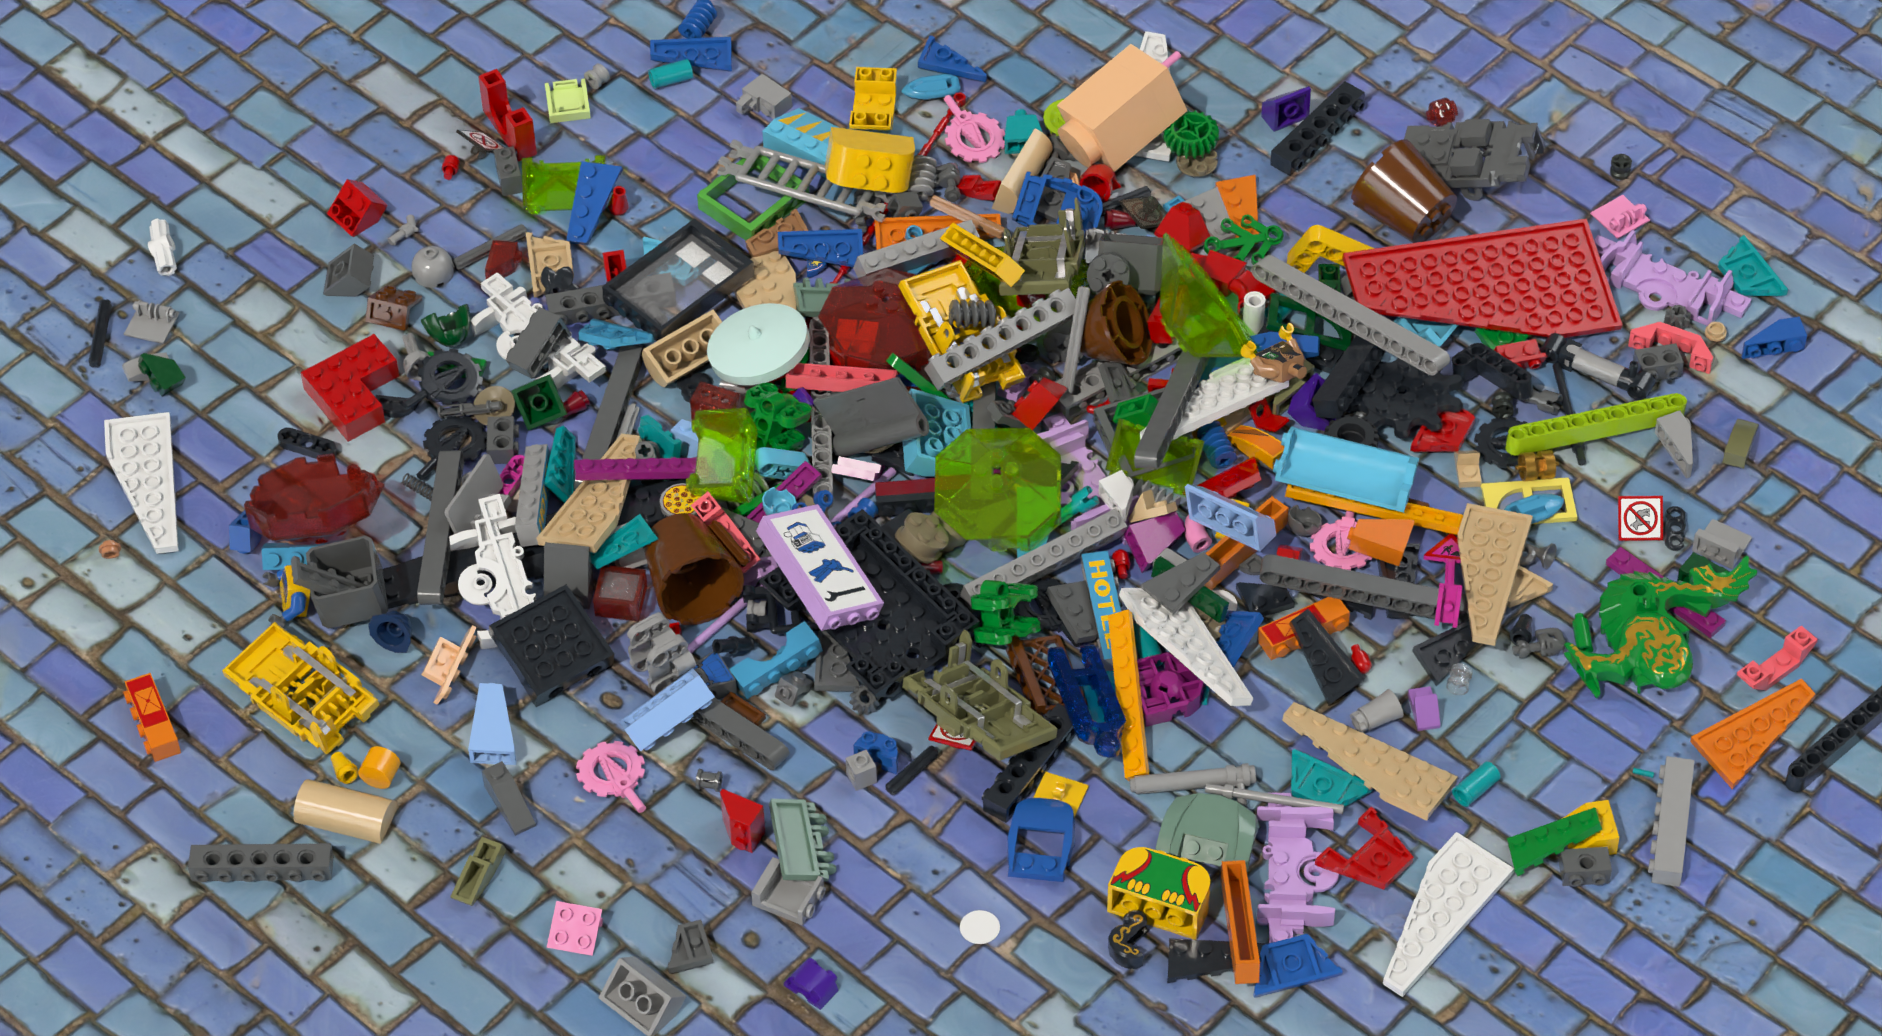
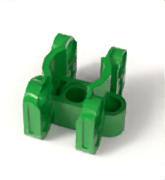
M760 383L748 389L744 403L748 407L755 408V411L740 418L737 430L743 435L750 436V447L753 450L762 447L789 451L801 449L805 437L795 428L810 419L812 407L807 403L799 402L790 394L778 393V387L772 383Z
M995 580L983 581L980 594L971 596L972 609L981 610L982 627L974 629L975 642L1008 645L1012 642V636L1026 637L1028 634L1040 632V621L1037 618L1013 616V608H1015L1019 601L1031 602V599L1038 596L1037 586Z

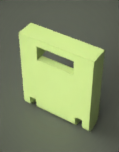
M585 78L581 79L582 87L579 88L577 79L553 82L554 91H550L549 83H545L550 123L591 118Z

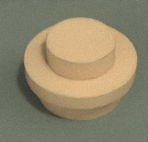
M1711 322L1705 329V336L1714 342L1724 340L1727 334L1725 326L1720 322Z

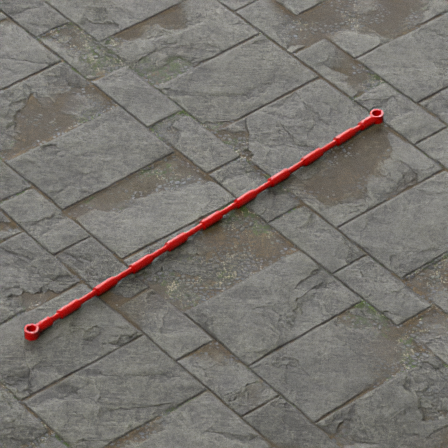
M956 93L953 96V100L958 107H963L966 104L965 94ZM950 108L947 110V115L941 119L934 129L932 137L923 145L917 155L927 156L936 138L942 134L950 122L951 116H954ZM887 205L884 212L880 211V213L885 214V216L889 212L887 209ZM875 220L862 235L863 246L867 244L875 232ZM842 265L839 273L833 282L830 283L838 284L850 267ZM814 317L805 318V322L808 329L810 320Z

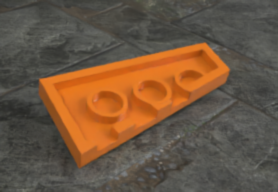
M1256 174L1215 182V187H1218L1229 218L1234 224L1243 228L1241 226V219L1247 214L1258 221ZM1244 220L1246 224L1251 223L1250 220ZM1243 228L1244 230L1250 232L1253 235L1259 234V232H1257L1253 228Z

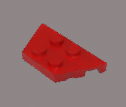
M1464 408L1456 413L1449 411L1440 413L1439 418L1443 422L1442 429L1430 431L1422 425L1411 443L1410 451H1459L1475 423V416Z
M1251 457L1196 486L1215 491L1228 499L1236 496L1237 492L1250 489L1254 486V483L1261 480L1256 459Z

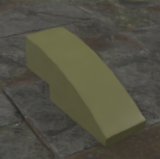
M1306 359L1304 361V367L1307 369L1305 377L1302 379L1297 377L1290 379L1289 387L1275 393L1273 402L1274 415L1281 416L1289 409L1292 397L1314 374V365Z
M1737 418L1729 437L1722 463L1740 468L1745 467L1759 426L1758 423Z
M481 837L473 856L469 855L450 898L473 906L494 876L503 859L506 848L498 842Z

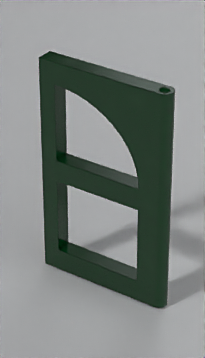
M1275 293L1270 294L1266 329L1279 332L1283 325L1286 330L1287 325L1277 322L1278 307L1283 306L1306 313L1304 330L1294 327L1292 334L1318 336L1320 344L1346 351L1351 344V331L1289 297ZM1315 316L1330 323L1337 331L1340 340L1314 333Z

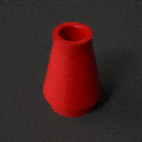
M616 186L613 189V194L608 203V208L613 215H623L629 208L626 190L622 186Z

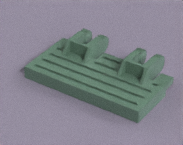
M803 278V283H793L797 311L803 317L882 319L883 309L879 289H877L876 284H867V288H865V285L862 286L858 279L856 288H852L851 279H845L844 284L826 283V287H824L822 278H816L815 287H811L809 278Z
M771 799L769 809L783 880L816 881L818 876L823 877V881H828L829 875L836 872V866L831 864L834 860L833 852L822 851L821 837H826L829 834L828 827L824 826L827 822L826 816L815 813V803L806 802L804 799Z

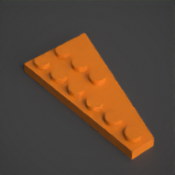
M977 214L1001 225L1000 214ZM950 215L884 218L883 222L875 220L876 250L906 241L905 233L911 225L920 227L923 235L949 227L952 223L958 224L963 221ZM976 228L980 239L983 241L995 237Z
M1801 678L1691 736L1690 742L1733 790L1813 702L1816 694Z

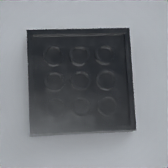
M567 584L489 625V635L514 670L535 707L555 698L574 683L593 677L613 666L614 652Z

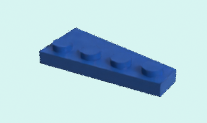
M581 161L566 241L580 245L589 244L599 223L598 220L602 211L607 206L608 198L611 192L613 193V189L616 186L615 183L623 171L622 166Z
M1227 610V622L1221 625L1219 630L1221 637L1216 643L1232 667L1237 664L1241 654L1247 648L1248 643L1264 620L1260 612Z

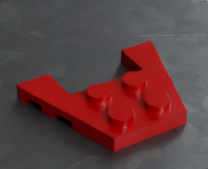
M1370 807L1358 818V825L1374 836L1349 859H1346L1332 848L1327 847L1316 858L1315 865L1385 890L1413 863L1414 857L1399 838L1392 835L1388 830L1386 822L1379 819L1377 811Z

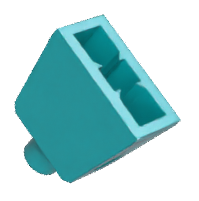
M1018 109L1015 111V115L1007 117L1004 137L1005 154L1020 153L1034 129L1042 132L1036 115H1027L1026 110Z

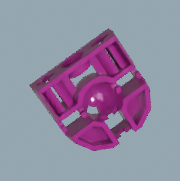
M1165 652L1137 660L1145 727L1171 721L1172 714H1176L1178 710L1183 713L1185 718L1191 716L1200 708L1204 682L1173 654ZM1158 660L1165 662V670L1157 671L1155 664H1157ZM1150 686V699H1147L1144 687ZM1163 686L1168 688V692H1163L1159 689ZM1172 697L1179 698V702L1170 704Z

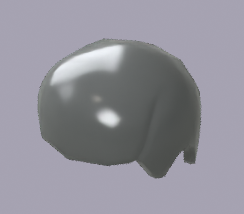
M1298 505L1289 509L1288 525L1294 534L1310 536L1321 529L1322 517L1318 512L1311 510L1310 507L1301 510Z

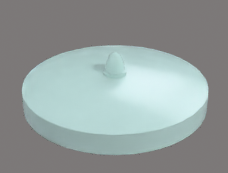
M775 303L754 305L732 314L714 330L707 345V355L713 371L722 380L736 385H757L777 379L793 369L807 352L810 334L803 316L797 310Z

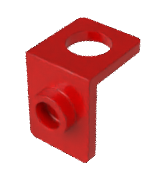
M1266 398L1254 402L1248 408L1256 428L1276 432L1289 422L1288 417L1271 413ZM1259 405H1263L1264 412L1258 417L1256 409Z

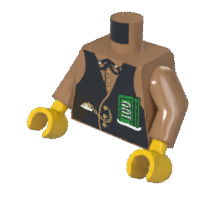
M1291 323L1287 324L1286 330L1283 325L1279 330V337L1287 340V342L1281 341L1254 354L1256 349L1254 342L1248 341L1247 344L1243 345L1240 351L1241 355L1251 359L1249 362L1254 367L1255 375L1280 383H1284L1294 377L1299 379L1305 377L1307 369L1304 367L1305 358L1296 339H1293L1291 336L1294 331Z

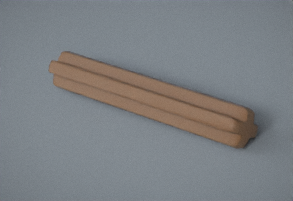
M934 195L930 200V206L963 222L972 220L976 228L999 239L1004 235L1005 227L937 195Z

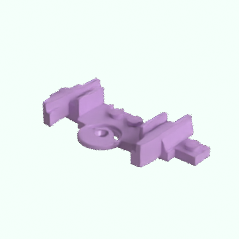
M1062 412L1043 419V427L1046 429V432L1038 433L1024 440L1023 454L1038 456L1049 452L1051 458L1059 459L1060 463L1070 464L1071 461L1079 462V469L1061 488L1067 491H1060L1057 506L1064 507L1072 501L1070 496L1074 493V484L1078 490L1085 486H1090L1093 491L1087 497L1091 499L1094 496H1098L1100 502L1091 510L1081 513L1082 515L1071 521V530H1074L1111 511L1098 495L1099 480L1106 476L1099 467V459L1089 460V458L1093 457V451L1085 447V440L1089 437L1087 420L1070 425ZM1138 495L1133 496L1125 522L1127 528L1129 525L1137 523V521L1130 523L1129 517L1139 499ZM1124 535L1119 538L1123 545L1128 544Z
M1271 793L1291 797V793ZM1268 803V807H1257L1258 821H1269L1268 845L1263 847L1262 856L1268 860V880L1264 884V889L1272 891L1269 894L1265 893L1264 900L1268 904H1259L1257 909V923L1259 925H1269V943L1292 938L1293 934H1303L1304 925L1311 927L1334 925L1335 908L1312 905L1313 892H1324L1331 889L1337 883L1339 874L1315 865L1313 859L1316 860L1322 852H1313L1312 841L1305 838L1306 828H1322L1333 831L1334 812L1332 808L1291 807ZM1305 864L1307 865L1304 868V876L1308 881L1316 883V886L1309 885L1301 879L1299 871ZM1318 872L1320 875L1313 876L1311 873Z

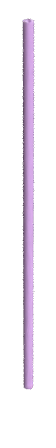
M890 467L878 480L874 481L834 516L830 523L842 522L846 519L848 512L852 508L857 507V503L862 498H869L875 493V482H888L896 475L895 469ZM743 597L688 645L687 649L691 654L747 606V603L743 601Z

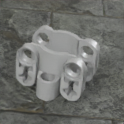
M657 612L636 623L627 632V636L630 639V646H628L630 665L637 672L648 670V687L655 695L687 671L696 667L695 659L687 649V641L682 635L675 634L669 627V620L661 612Z

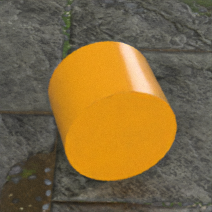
M379 746L371 747L358 770V775L366 784L375 788L386 789L390 786L401 764L400 759L389 749Z

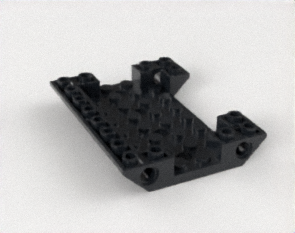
M861 509L834 529L884 604L878 617L874 620H865L854 625L848 624L825 631L854 658L853 661L846 665V668L875 697H894L904 690L903 678L922 670L925 671V675L948 659L950 647L959 643L963 630L968 631L971 636L980 621L867 512ZM779 566L759 579V583L788 611H806L811 616ZM881 624H890L887 630H880L878 628ZM909 653H916L919 655L915 659L907 657Z

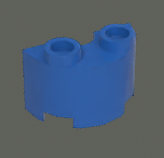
M871 731L864 732L853 745L854 754L867 750L873 762L882 765V770L897 774L898 750L896 741L884 734Z

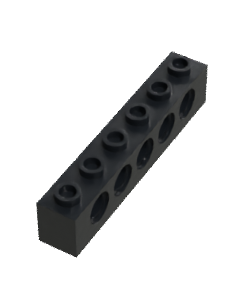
M1344 81L1271 150L1270 165L1289 176L1296 170H1300L1303 164L1308 159H1311L1320 147H1324L1333 135L1338 134L1341 127L1348 124L1357 112L1363 110L1365 106V92Z
M1059 703L1052 710H1048L1044 718L1057 728L1056 738L1020 752L1015 757L1012 756L1003 773H998L991 788H987L982 795L984 812L1005 823L1009 821L1014 814L1017 804L1027 798L1042 779L1045 771L1049 770L1081 729L1080 714Z

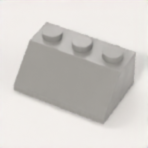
M631 956L618 959L598 998L644 1034L655 1036L677 1015L686 995L637 957Z

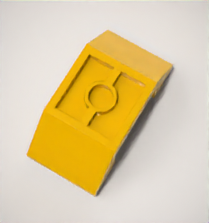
M856 67L853 111L850 114L849 129L893 130L897 68Z

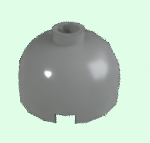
M438 246L424 247L413 257L412 274L419 285L435 288L437 284L442 282L446 284L452 279L454 274L453 261L449 253Z

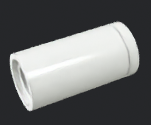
M1249 292L1244 297L1242 328L1250 336L1257 335L1264 325L1266 299L1260 292Z

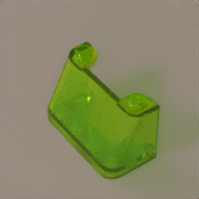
M595 155V160L592 163L607 164L606 156ZM522 158L524 210L528 211L529 214H539L540 211L572 210L581 162L544 163V160H539L538 164L533 162V158Z
M733 408L695 411V419L692 420L691 427L693 433H696L698 437L696 471L691 473L690 477L686 479L687 490L695 496H703L709 492L714 499L750 503L753 493L757 429L748 409Z
M1119 418L1105 468L1106 471L1110 472L1109 476L1122 470L1119 464V459L1122 455L1126 456L1133 472L1144 469L1136 468L1134 459L1140 442V432L1146 427L1140 424L1135 425L1130 423V421ZM1185 436L1173 439L1162 463L1194 454L1192 450H1195L1194 458L1132 478L1143 479L1146 482L1151 481L1153 484L1172 488L1175 494L1186 496L1185 486L1187 484H1194L1205 441L1195 438L1189 440ZM1122 470L1123 473L1127 476L1128 471Z

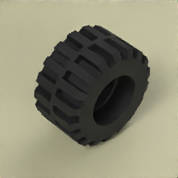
M1344 415L1343 418L1336 419V421L1331 420L1329 426L1325 428L1324 435L1378 448V430L1374 428L1372 422H1367V419L1364 417Z

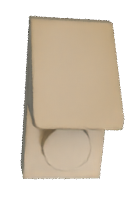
M1476 450L1454 451L1459 488L1480 487V453Z
M1152 490L1145 491L1140 495L1129 517V522L1132 523L1177 511L1176 502L1167 503L1166 500L1155 502Z

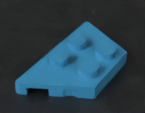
M591 319L590 324H586L579 331V340L586 341L589 345H602L604 349H615L619 346L654 342V337L651 333L597 319Z

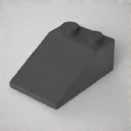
M545 542L544 596L567 584L583 609H590L594 593L590 547Z

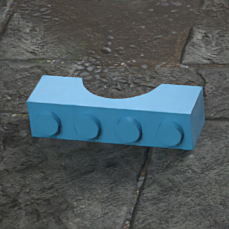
M343 540L314 545H293L287 542L265 543L261 548L263 570H281L285 566L291 565L293 556L299 557L301 563L307 564L306 553L310 548Z
M805 621L786 632V646L776 658L768 661H755L747 657L729 669L736 680L737 687L747 699L759 694L770 684L778 682L780 677L795 671L800 665L809 659L815 658L823 651L819 638Z

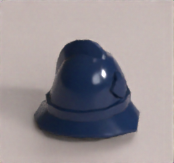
M397 611L372 616L368 627L370 636L384 649L394 653H407L412 635V623L409 617Z

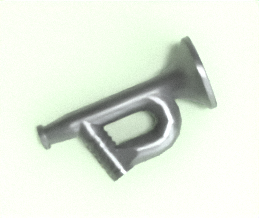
M1526 543L1524 552L1528 553V555L1521 558L1519 565H1529L1538 557L1542 567L1548 569L1556 556V544L1551 543L1541 548Z

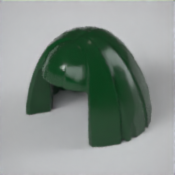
M468 304L459 306V310L449 313L447 316L437 317L436 313H432L421 319V323L428 334L439 344L446 347H456L462 344L469 334L470 309Z

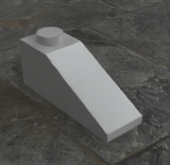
M1681 411L1657 418L1655 434L1686 479L1690 478L1693 457L1691 423L1689 419L1685 418Z

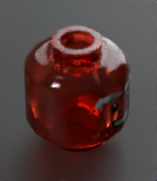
M1446 97L1430 102L1428 111H1426L1429 123L1433 122L1436 127L1447 125L1448 122L1453 123L1456 116H1458L1455 102L1453 100L1450 101Z

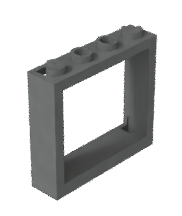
M1165 388L1094 408L1093 422L1116 472L1122 470L1127 477L1132 479L1134 486L1140 479H1143V483H1146L1147 481L1157 480L1197 468L1199 458H1201L1199 447L1193 443L1192 432H1188L1177 438L1185 454L1184 457L1161 463L1159 469L1132 471L1109 421L1113 420L1118 403L1151 394L1159 401Z

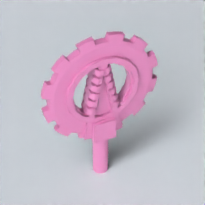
M947 95L944 101L955 115L950 121L952 124L946 126L944 133L948 135L945 138L946 146L951 147V153L956 157L964 158L963 161L970 163L972 161L984 163L991 157L995 159L999 156V150L1004 149L1003 137H1005L1004 129H1000L998 126L999 122L994 118H988L987 114L984 113L972 114L966 110L961 111L951 95ZM979 128L984 129L989 134L990 141L987 145ZM960 134L968 139L975 148L965 145L960 138Z
M1346 510L1345 517H1342L1341 520H1337L1332 524H1323L1321 529L1311 536L1313 543H1310V552L1314 551L1315 555L1313 557L1318 563L1322 562L1326 566L1351 571V568L1357 567L1359 569L1364 567L1367 560L1373 559V557L1358 552L1347 555L1350 550L1348 548L1351 541L1347 539L1351 526L1356 527L1357 524L1354 518L1355 512ZM1333 537L1336 540V554L1329 551L1327 547L1328 541Z
M614 741V743L609 744L601 742L597 744V747L589 748L583 753V759L577 762L576 769H579L580 773H576L578 782L584 783L583 788L587 792L591 793L593 791L600 797H607V795L615 794V797H627L639 813L644 812L646 806L634 792V788L638 785V779L643 778L645 769L641 767V765L645 764L644 758L637 755L638 750L632 745L629 747L625 746L624 742ZM610 757L622 759L627 765V771L622 769ZM598 762L607 781L599 779L594 773V768Z

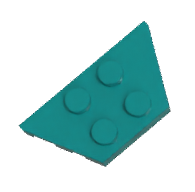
M1745 235L1741 236L1735 247L1732 246L1728 254L1723 256L1718 262V269L1724 276L1728 270L1733 271V287L1743 296H1785L1788 293V288Z
M1292 750V796L1341 804L1346 807L1372 792L1373 788L1371 790L1364 785V780L1301 751Z

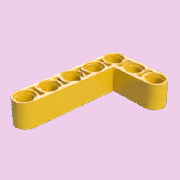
M1313 225L1288 252L1287 264L1305 273L1321 256L1344 266L1343 253L1375 248L1324 226Z

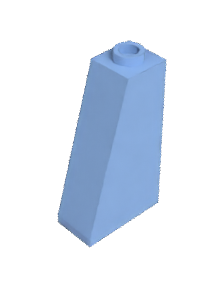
M479 684L468 748L470 763L497 764L503 761L505 765H516L515 748L502 684Z

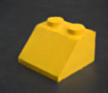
M1609 800L1584 803L1563 817L1566 818L1596 807L1602 830L1577 844L1573 842L1568 844L1567 848L1608 847L1609 855L1617 854L1619 834Z

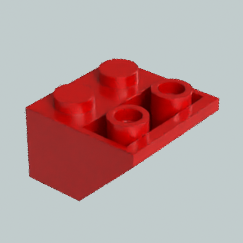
M347 179L327 214L350 236L355 237L378 223L388 205L363 182Z

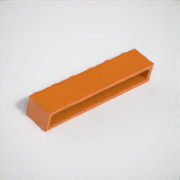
M1273 496L1255 510L1274 519L1276 534L1288 524L1289 507ZM1228 536L1222 538L1206 552L1209 557L1220 565L1221 569L1204 586L1213 590L1236 570L1239 564L1252 556L1257 550Z
M1245 860L1221 861V886L1235 984L1259 983L1260 960Z

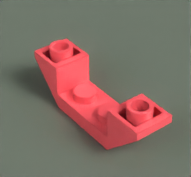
M1662 322L1631 330L1629 347L1643 349L1652 347L1654 342L1662 345L1676 343L1680 351L1691 354L1690 368L1710 374L1713 356L1700 335Z
M709 492L691 504L692 508L707 526L713 520H717L750 557V562L745 567L739 565L743 574L761 561L751 544Z
M1800 626L1785 637L1784 646L1780 651L1760 665L1754 660L1737 672V676L1753 689L1767 691L1800 666L1818 639L1803 626Z

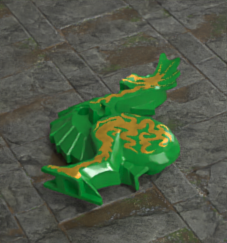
M1745 556L1731 572L1726 570L1716 573L1710 563L1704 567L1692 568L1689 571V583L1681 580L1676 582L1667 577L1660 578L1651 572L1647 574L1634 571V573L1620 574L1619 579L1607 582V589L1600 596L1599 618H1601V634H1605L1608 647L1611 646L1614 652L1611 654L1586 652L1578 649L1573 643L1567 642L1564 646L1569 652H1565L1564 656L1596 699L1600 696L1598 681L1608 680L1624 685L1630 678L1635 686H1637L1638 694L1641 692V686L1650 684L1660 689L1678 687L1686 683L1691 676L1693 655L1688 644L1689 629L1669 615L1667 611L1673 607H1685L1707 617L1711 609L1724 606L1730 601H1737L1738 596L1749 589L1748 582L1757 575V570L1749 567V557Z

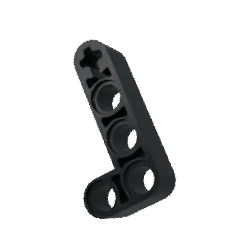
M1471 344L1452 357L1453 375H1460L1464 382L1476 375H1480L1517 399L1525 400L1533 395L1531 374L1485 344Z

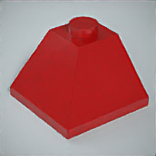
M1180 202L1171 207L1154 233L1155 236L1166 238V241L1170 242V244L1187 253L1203 246L1205 240L1211 237L1200 211L1186 202Z

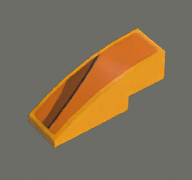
M1240 425L1227 435L1231 444L1249 458L1255 457L1256 463L1262 461L1272 470L1276 459L1280 460L1284 451L1281 441L1266 432L1250 426Z

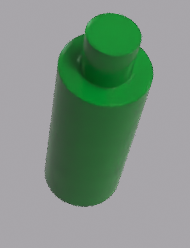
M1577 613L1572 621L1575 644L1578 649L1592 653L1593 645L1588 619L1584 618L1583 613Z

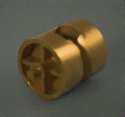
M1552 450L1538 451L1536 455L1534 452H1525L1519 454L1518 465L1515 466V469L1519 471L1522 481H1533L1537 477L1541 480L1555 478L1556 466H1559V462H1556Z

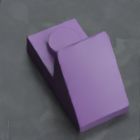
M1431 686L1408 689V698L1417 730L1440 728L1437 694L1432 693Z

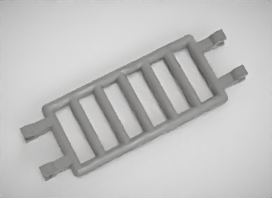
M734 139L730 143V147L735 148L737 151L731 150L729 157L735 159L739 157L746 158L744 164L732 163L731 160L723 156L719 159L718 164L725 166V168L720 166L717 172L719 175L731 174L739 182L851 215L859 216L861 213L871 215L879 222H883L885 214H881L878 211L884 212L887 204L877 203L875 205L868 202L872 196H875L889 203L892 197L889 194H893L890 192L866 190L856 207L844 204L854 188L844 187L836 201L825 198L834 184L826 179L817 195L806 193V189L817 172L826 174L825 165L761 146H755L754 149L749 148ZM759 155L770 157V160L757 178L746 175ZM779 160L790 163L777 184L766 181ZM798 166L809 169L797 189L786 187Z

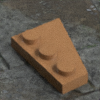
M796 208L785 219H778L774 226L761 230L745 241L746 248L752 258L778 251V232L809 231Z

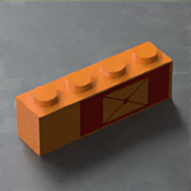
M1327 597L1259 627L1257 642L1271 661L1278 657H1284L1289 652L1298 648L1301 649L1289 625L1290 621L1309 609L1330 635L1336 631H1342L1349 626V610L1340 599Z
M151 672L124 681L126 691H123L126 703L132 704V708L129 709L133 721L138 720L139 722L136 727L140 738L145 737L146 739L143 745L147 755L152 754L154 762L180 754L178 739Z

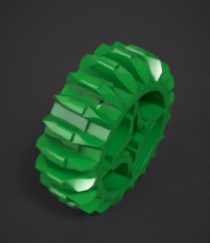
M1187 110L1186 113L1164 130L1163 139L1171 153L1177 152L1178 157L1185 155L1186 159L1188 156H1193L1195 159L1199 155L1203 158L1205 153L1210 154L1211 150H1214L1216 144H1218L1219 129L1216 120H1212L1211 115L1206 116L1205 112L1198 113L1197 110L1194 112Z

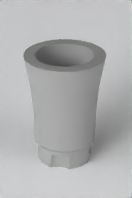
M1387 689L1377 698L1351 713L1350 718L1354 728L1363 733L1387 722L1403 718L1404 714L1396 695L1390 689Z

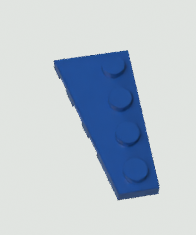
M731 37L650 40L651 60L668 63L688 59L691 66L732 71Z
M862 229L778 232V253L854 267L857 256L863 255Z

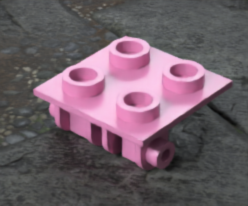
M1624 195L1590 213L1617 239L1650 221L1645 215L1647 211L1644 204L1634 205Z
M556 901L547 948L593 956L598 929L603 924V918H601L602 909Z

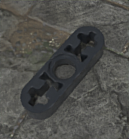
M283 428L277 434L279 446L283 449L326 462L333 460L337 456L336 445L332 440L293 428ZM304 442L313 443L310 447L301 446Z

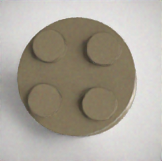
M918 512L910 513L904 521L905 526L899 527L896 531L895 540L918 562L933 563L939 556V550H943L949 542L947 532L935 516Z

